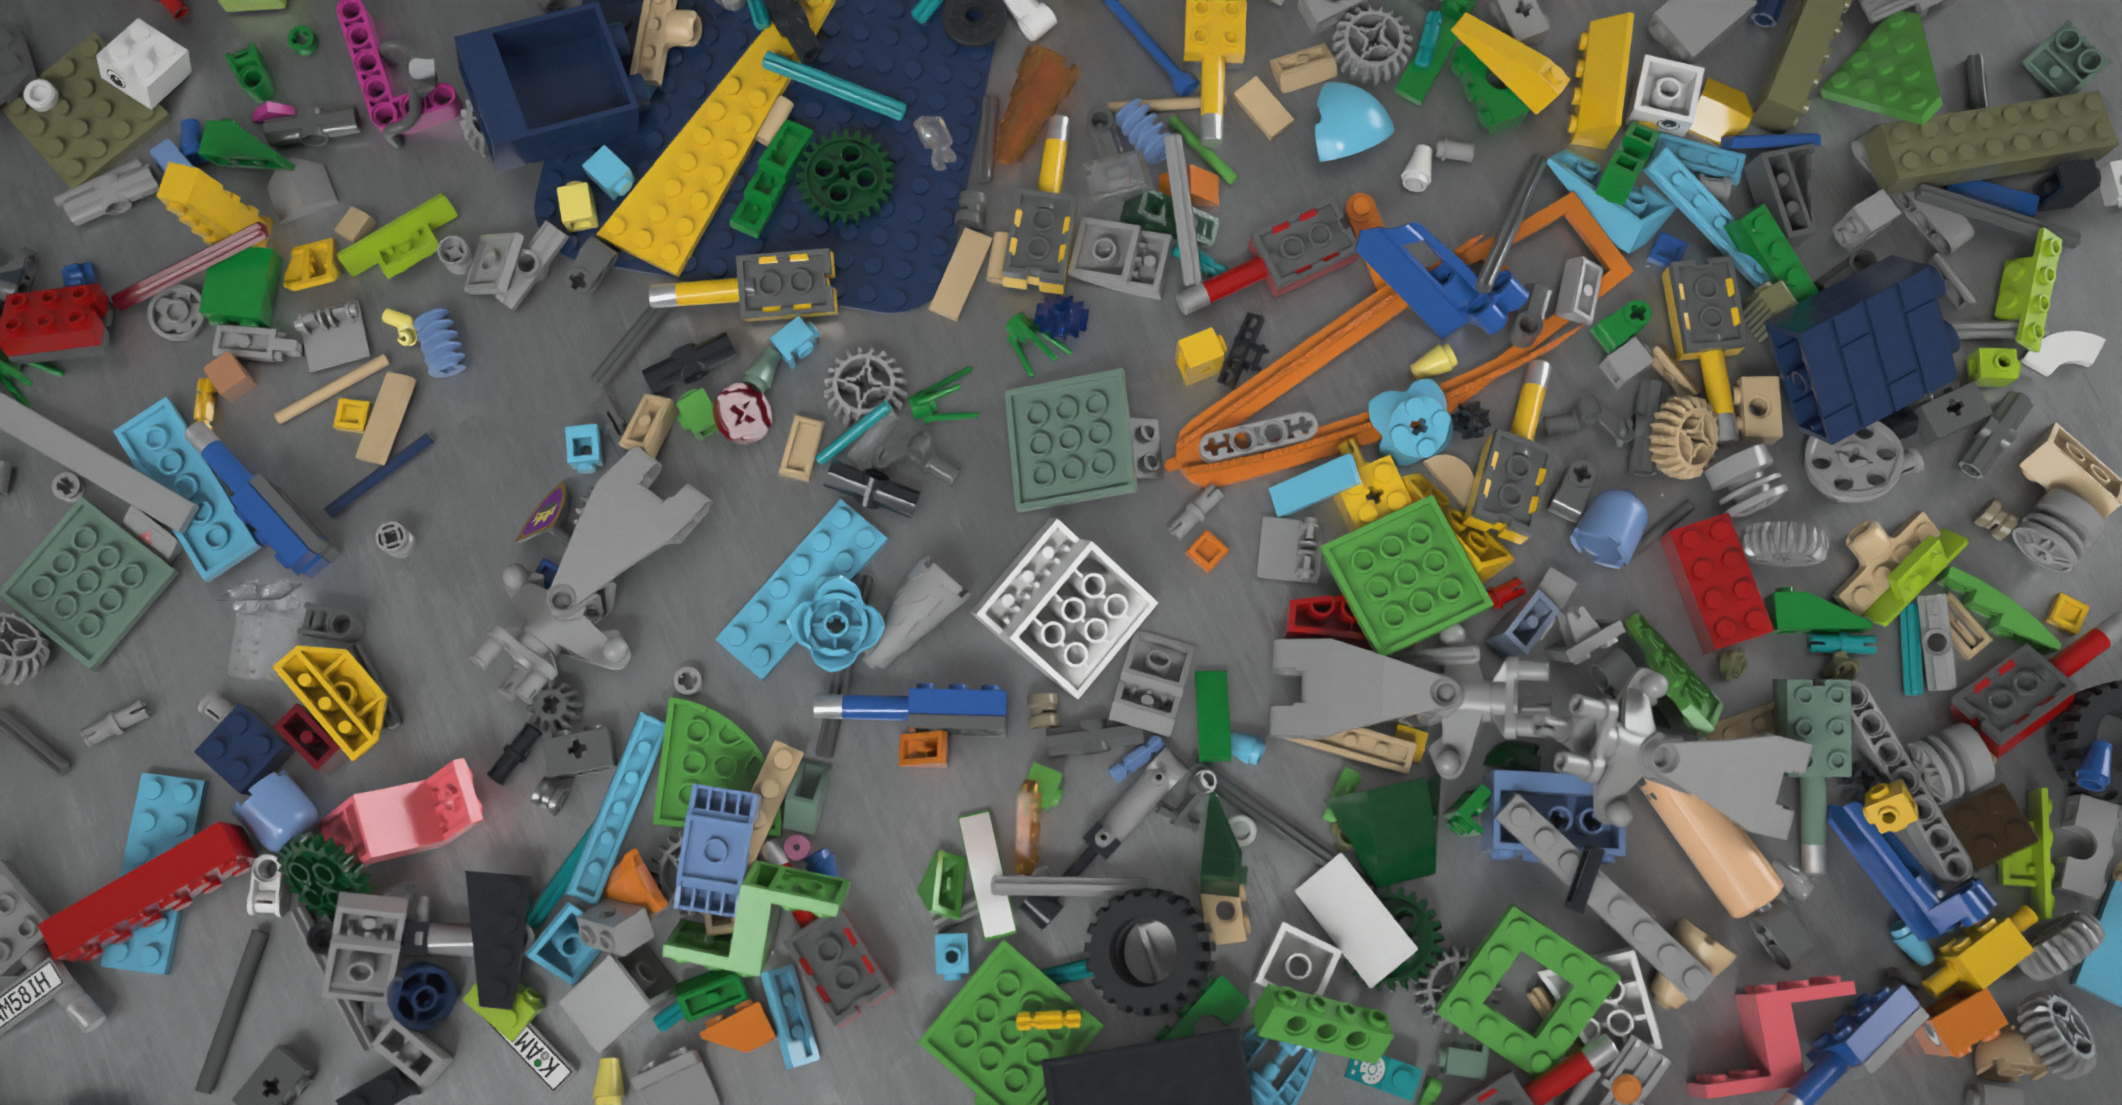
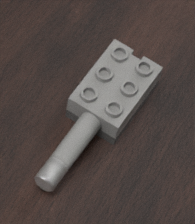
M0 860V976L19 977L26 969L31 971L44 960L53 956L37 924L55 914L14 867L5 860ZM72 977L74 983L53 998L84 1033H88L101 1025L106 1015Z

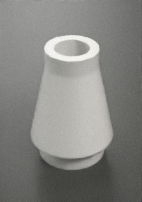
M1427 145L1415 147V151L1401 175L1403 186L1413 192H1422L1430 185L1433 154L1431 147Z

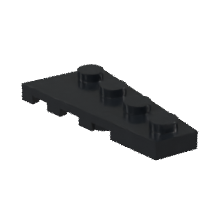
M465 871L479 1007L515 1010L533 877Z

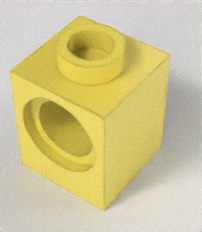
M572 181L563 187H557L561 219L568 232L599 227L594 193L587 182Z

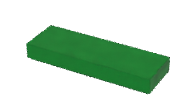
M1195 671L1199 762H1231L1227 671Z

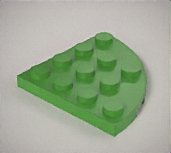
M669 697L652 825L684 828L693 784L751 793L766 760L765 756L755 742L730 719L702 704ZM782 803L767 836L782 837Z

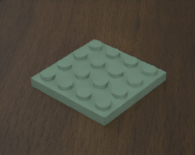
M1122 368L1004 391L1016 511L1021 513L1138 492L1126 376Z
M81 496L1 587L0 598L88 669L96 671L180 572L151 551L88 499Z

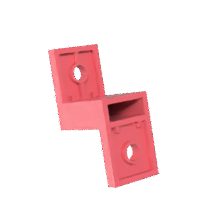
M465 758L452 760L426 780L352 795L318 821L317 824L325 841L332 837L335 846L339 847L344 844L345 852L347 854L354 853V861L365 865L361 869L363 870L372 863L444 847L483 821V808L474 791L472 771L467 767Z
M1841 975L1810 977L1809 982L1808 979L1777 982V989L1776 984L1745 986L1746 993L1735 994L1749 1070L1748 1068L1729 1070V1077H1726V1074L1716 1075V1073L1696 1075V1081L1686 1083L1688 1096L1710 1099L1791 1087L1805 1073L1791 1003L1856 994L1854 981H1842Z

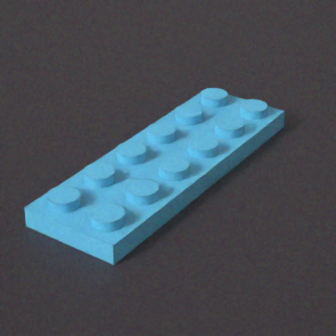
M165 397L113 432L136 470L200 506L184 534L174 529L172 530L202 579L209 583L262 548L249 525L245 524L234 513L233 510L237 507L229 499L231 496L218 474L185 439L184 433L188 426L173 401Z
M840 499L715 640L764 682L798 644L792 637L786 622V618L794 606L802 601L812 600L820 585L833 576L840 574L853 582L856 575L860 574L888 542V538Z
M150 773L141 774L119 878L199 833L209 787L208 781ZM172 909L162 915L164 919L160 923L149 928H144L143 926L132 932L134 937L119 945H114L113 943L104 948L100 966L169 975L183 909L179 911Z

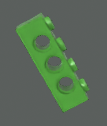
M1268 983L1252 1010L1257 1036L1372 1064H1377L1394 1037L1387 1013L1270 983Z

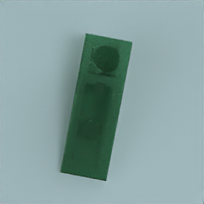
M1146 185L1127 192L1120 217L1121 222L1140 225L1143 231L1172 235L1173 239L1178 240L1172 197ZM1192 207L1197 245L1213 248L1220 219Z
M1211 792L1208 798L1203 844L1200 894L1239 898L1240 885L1247 886L1248 866H1242V851L1216 793Z

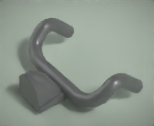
M388 39L380 44L379 52L389 65L395 66L399 63V57L394 51L402 52L407 58L406 75L409 87V112L401 121L388 124L382 131L384 138L394 148L398 149L403 145V140L398 134L407 132L417 123L421 116L422 99L435 89L438 82V74L435 71L434 59L419 58L415 48L404 40Z

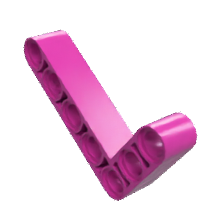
M340 0L336 8L340 25L370 118L382 134L385 126L401 121L406 117L409 112V93L397 96L387 62L379 52L380 41L373 19L360 0ZM359 12L356 17L350 18L353 14ZM367 38L363 44H359L361 40ZM376 64L372 70L367 71L369 66ZM445 82L437 83L435 89L422 99L421 116L417 123L407 132L398 135L402 137L457 118L464 107L461 98L453 86ZM384 91L381 96L375 97L378 92ZM451 98L448 103L441 104L444 99ZM393 117L391 122L383 124L387 118Z

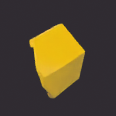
M1707 77L1699 94L1694 123L1688 132L1720 146L1721 137L1740 134L1747 129L1753 116V110L1746 94Z
M334 237L293 247L291 251L292 258L284 273V288L297 291L333 282L342 275Z

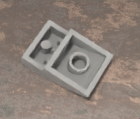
M1082 217L1068 275L1108 289L1162 300L1175 242L1172 235L1143 231L1140 225Z
M1136 629L1133 633L1108 719L1170 737L1195 646Z
M339 891L321 997L387 1003V988L395 977L408 899Z

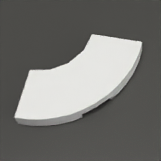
M2083 331L2058 332L2042 339L2038 353L2027 350L2020 359V362L2045 377L2052 374L2057 367L2063 364H2079L2088 368L2093 365L2106 339Z

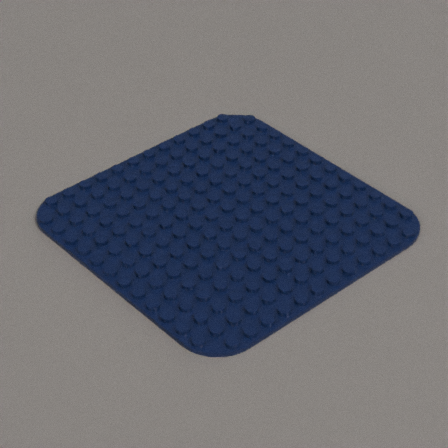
M583 0L582 5L599 1L607 23L621 21L630 46V56L622 58L621 62L626 75L629 76L644 0ZM677 0L676 10H694L701 18V40L693 47L674 46L668 50L662 84L657 87L650 98L651 108L639 112L638 134L631 138L605 144L610 151L630 168L635 178L631 189L625 195H619L613 201L588 177L582 165L603 144L545 160L535 197L534 210L537 225L540 229L547 220L569 237L558 253L571 260H576L584 243L593 236L619 254L612 268L691 282L737 278V255L829 248L834 254L835 278H830L829 280L830 285L836 289L838 307L884 315L904 314L919 309L934 298L955 251L959 226L954 223L956 212L960 210L958 203L960 192L967 190L982 115L983 97L986 94L996 40L981 47H968L955 42L946 33L942 24V9L946 0L939 5L923 24L914 20L911 14V10L920 0H836L816 35L824 52L811 63L802 64L905 103L906 111L902 120L891 118L791 79L782 97L787 98L794 104L787 119L813 130V136L806 148V151L810 153L813 152L810 143L822 144L820 138L822 134L828 140L832 139V130L836 131L838 137L843 136L844 129L848 130L850 137H853L856 131L859 130L862 140L870 134L873 140L872 145L881 142V152H889L890 159L887 162H893L894 170L890 173L895 174L896 182L889 183L894 189L893 194H886L889 204L879 203L881 214L872 210L870 212L871 221L861 216L860 225L858 226L853 219H849L847 227H844L842 219H838L834 226L831 225L830 216L820 221L819 211L811 214L809 211L810 204L804 205L801 197L804 194H799L797 186L801 183L797 182L796 174L802 171L797 167L786 191L758 239L731 228L730 219L744 199V190L758 170V161L768 147L756 141L678 278L599 239L596 234L763 30L756 29L747 0L742 8L735 11L725 9L715 0ZM767 8L768 13H769L770 20H772V19H771V16H770L771 13H770L769 9ZM977 10L969 11L966 15V19L970 22H978L983 17L982 13ZM855 154L848 155L845 161L854 162L859 156ZM802 157L800 162H806L804 157ZM822 169L818 175L822 177L828 176L832 173V170ZM846 175L842 176L846 181L850 179ZM865 179L859 185L869 187L874 181ZM572 181L587 182L594 193L599 227L568 232L561 219L557 187H563ZM839 193L832 200L840 202L845 200L847 195Z

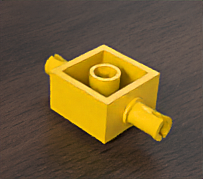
M1355 438L1349 439V443L1344 441L1337 448L1342 456L1345 454L1353 455L1362 484L1333 496L1349 532L1413 504L1391 456H1385L1371 463L1366 462ZM1370 494L1372 497L1376 496L1378 501L1375 503L1374 500L1368 501L1366 498Z
M2022 905L2008 918L1995 919L1994 917H1989L1985 920H1980L1968 928L1963 927L1965 933L1957 939L1951 937L1938 946L1940 952L1935 955L1934 962L1940 969L1922 981L1924 989L1935 999L1940 997L1951 986H1954L1956 990H1984L2034 951L2021 933L2038 922L2035 912L2030 907Z

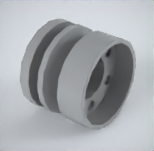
M1765 443L1738 452L1704 471L1713 491L1729 489L1730 493L1721 498L1719 503L1721 506L1733 502L1736 503L1735 506L1724 512L1729 513L1731 519L1747 517L1775 504L1777 500L1789 492L1786 484L1774 488L1770 487L1771 484L1782 478L1780 472L1766 476L1763 473L1765 469L1774 463Z
M2051 489L2045 492L2034 505L2032 513L2026 515L2023 518V522L2017 525L2013 530L2012 536L2015 544L2032 561L2054 572L2067 573L2084 556L2085 549L2091 547L2101 536L2105 529V523L2097 510L2084 499L2061 489Z
M1963 722L1938 731L1936 737L1929 735L1921 740L1907 744L1905 749L1937 805H1942L1951 799L1961 797L1964 791L1969 793L1990 785L1995 778V767L1986 744L1972 727Z

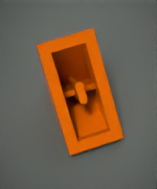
M1192 164L1186 165L1191 205L1219 206V176ZM1169 172L1159 175L1158 206H1173Z
M948 731L900 734L898 766L948 768L950 737Z

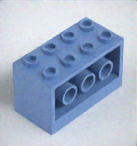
M1493 770L1482 776V784L1492 792L1486 799L1489 805L1481 813V827L1484 829L1481 833V853L1490 854V859L1510 860V858H1517V855H1522V861L1541 862L1494 818L1515 793L1523 797L1550 824L1551 817L1554 820L1555 828L1580 852L1583 851L1586 844L1604 849L1605 853L1600 865L1615 863V858L1626 856V826L1606 825L1595 818L1593 783L1582 781L1577 776L1566 773ZM1583 819L1586 822L1587 828L1583 824Z

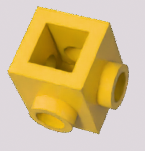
M1903 779L1889 784H1877L1865 793V806L1862 807L1863 814L1870 825H1876L1880 834L1888 831H1900L1909 823L1919 820L1918 805Z

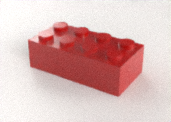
M1729 513L1670 530L1659 538L1703 656L1762 638L1774 631Z

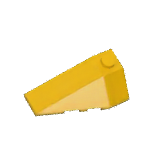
M1421 473L1401 477L1413 503L1430 495L1434 496L1482 584L1512 564L1515 558L1489 531L1482 533L1478 529L1462 524L1465 511L1462 513L1457 509H1453L1448 504L1449 497Z

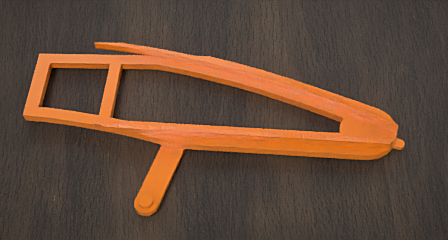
M1572 191L1548 207L1523 220L1512 245L1565 216L1607 271L1601 279L1598 300L1630 276L1634 270L1575 192ZM1356 193L1350 196L1346 202L1345 213L1357 240L1360 230L1384 227L1375 201L1371 196L1365 193ZM1486 234L1471 238L1455 249L1453 253L1469 267L1479 262L1483 266L1497 235L1477 245L1475 244ZM1442 260L1427 267V271L1439 267L1442 264ZM1365 261L1376 292L1190 420L1180 431L1174 446L1175 457L1165 461V470L1167 472L1179 470L1191 484L1204 489L1210 483L1216 487L1215 489L1340 455L1341 452L1337 446L1344 441L1349 443L1348 440L1352 438L1356 439L1359 448L1380 442L1382 436L1373 427L1368 411L1320 426L1316 434L1310 440L1303 443L1215 463L1205 462L1198 453V445L1206 434L1238 427L1384 324L1392 321L1397 315L1410 308V306ZM1504 263L1502 265L1500 272L1504 270H1509ZM1555 313L1548 319L1544 317L1543 329L1530 347L1518 348L1513 345L1499 357L1439 384L1438 386L1443 391L1447 401L1448 414L1450 415L1458 409V404L1467 402L1496 378L1553 350L1583 327L1585 323L1533 351L1571 321L1560 318ZM1420 419L1418 422L1413 420L1410 427L1418 428L1420 426ZM1244 433L1236 434L1234 437V443L1238 448L1247 449L1251 446H1248ZM1224 436L1226 440L1224 444L1214 445L1213 440H1209L1208 446L1204 448L1205 451H1211L1212 456H1216L1219 448L1227 447V453H1231L1228 446V436ZM1281 438L1270 440V442H1277Z

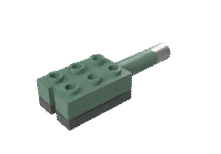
M1773 679L1774 735L1813 745L1806 773L1797 775L1784 772L1783 775L1785 777H1800L1801 871L1806 874H1826L1828 872L1827 777H1852L1851 680Z

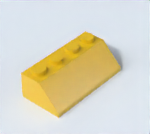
M1628 12L1591 21L1586 31L1581 32L1579 35L1577 49L1582 50L1581 59H1577L1574 69V77L1578 78L1577 87L1573 88L1570 104L1575 105L1574 115H1570L1567 125V132L1571 133L1570 144L1606 150L1621 127L1634 13Z

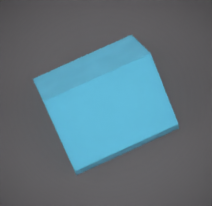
M568 901L525 954L568 984L574 986L602 950L588 947L582 942L579 936L580 928L576 917L587 910L578 903Z

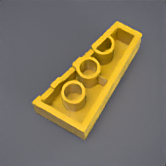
M168 162L156 197L167 206L166 209L179 216L180 222L189 225L192 228L191 232L201 236L205 244L210 246L212 242L216 243L255 222L265 224L270 236L274 220L268 216H258V209L252 205L246 206L241 203V197L223 189L222 184L202 170ZM269 236L253 245V247L266 248Z

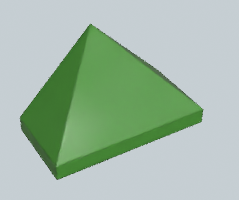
M940 849L935 851L917 889L929 912L955 920L960 919L967 858Z

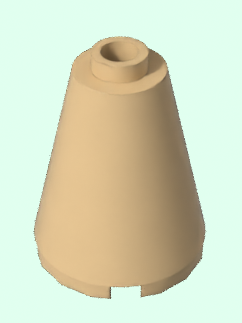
M1683 916L1677 922L1672 937L1713 976H1718L1734 962L1737 957L1735 953L1705 933L1694 923ZM1656 972L1650 986V990L1654 993L1651 998L1653 1001L1667 1011L1671 1006L1678 1009L1688 1001L1660 972Z

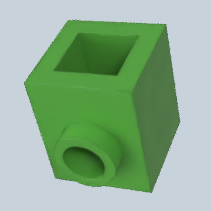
M703 388L686 392L681 396V400L676 402L680 413L676 415L677 419L685 431L691 428L699 442L719 431L713 418V404Z
M1033 762L1019 795V800L1024 802L1022 808L1040 815L1042 810L1049 813L1051 806L1057 808L1064 793V790L1059 788L1063 774Z

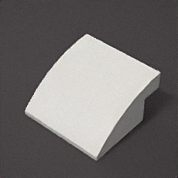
M1049 518L970 613L1036 669L1070 695L1079 699L1156 607L1158 602L1092 541L1079 539L1059 519Z

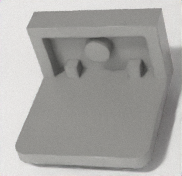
M686 1046L667 1055L669 1061L657 1066L656 1061L648 1063L637 1069L638 1076L630 1079L635 1091L642 1090L647 1105H721L698 1049L688 1052Z

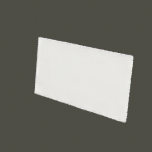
M1339 853L1295 890V893L1337 947L1342 950L1344 956L1369 988L1375 986L1418 950L1417 946L1342 853Z

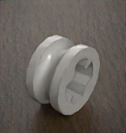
M64 472L54 478L52 491L56 497L68 503H74L81 496L84 497L86 484L82 478L75 474ZM69 481L75 484L74 489L70 488L71 493L63 491L64 486L68 487L67 482Z
M683 667L676 672L673 683L681 695L694 696L701 691L703 679L697 669ZM690 673L692 678H697V684H692L694 688L687 690L685 685H680V679L685 680L683 675Z

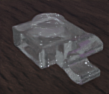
M920 116L913 123L925 149H932L931 163L936 171H945L947 168L944 160L946 163L956 161V155L949 147L953 143L951 135L942 116Z

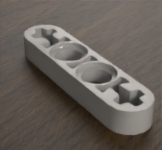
M1298 412L1206 434L1201 439L1198 445V453L1205 462L1215 463L1303 443L1310 440L1316 434L1318 422L1311 413ZM1299 420H1303L1304 424H1310L1311 427L1307 430L1306 434L1303 435L1302 430H1296L1290 433L1291 439L1287 438L1288 431L1284 424L1285 422H1288V428L1296 427L1299 424ZM1269 426L1279 428L1281 439L1277 442L1268 441L1264 435L1265 429ZM1245 433L1249 435L1251 446L1247 449L1238 448L1234 443L1236 434ZM1224 436H1228V446L1231 453H1227V447L1219 448L1216 456H1212L1211 451H1205L1204 448L1208 446L1209 440H1213L1214 445L1224 444L1226 441Z

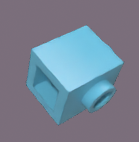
M605 145L582 165L588 177L613 201L619 195H625L635 181L630 168Z
M968 933L935 934L936 974H943L944 981L963 980V974L970 973Z

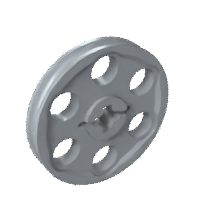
M1877 421L1865 427V429L1872 432L1873 436L1869 439H1860L1854 433L1831 445L1810 436L1804 454L1806 475L1818 491L1831 499L1845 503H1865L1876 500L1887 494L1896 485L1901 476L1904 464V451L1895 433L1886 425ZM1881 449H1889L1895 454V457L1891 460H1883L1878 457L1877 452ZM1852 455L1858 456V460L1855 463L1849 462ZM1817 458H1824L1829 461L1830 466L1826 469H1818L1813 466L1812 462ZM1877 474L1884 478L1885 483L1880 486H1874L1867 481V477ZM1838 479H1846L1852 483V488L1845 491L1840 490L1834 485V482Z

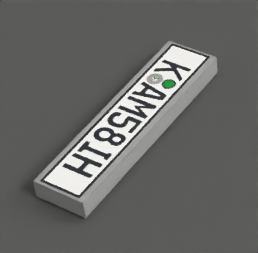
M50 956L0 993V1035L74 983L62 960H55L53 956Z
M463 1000L470 1010L552 1095H555L579 1071L532 1021L517 1040L511 1042Z

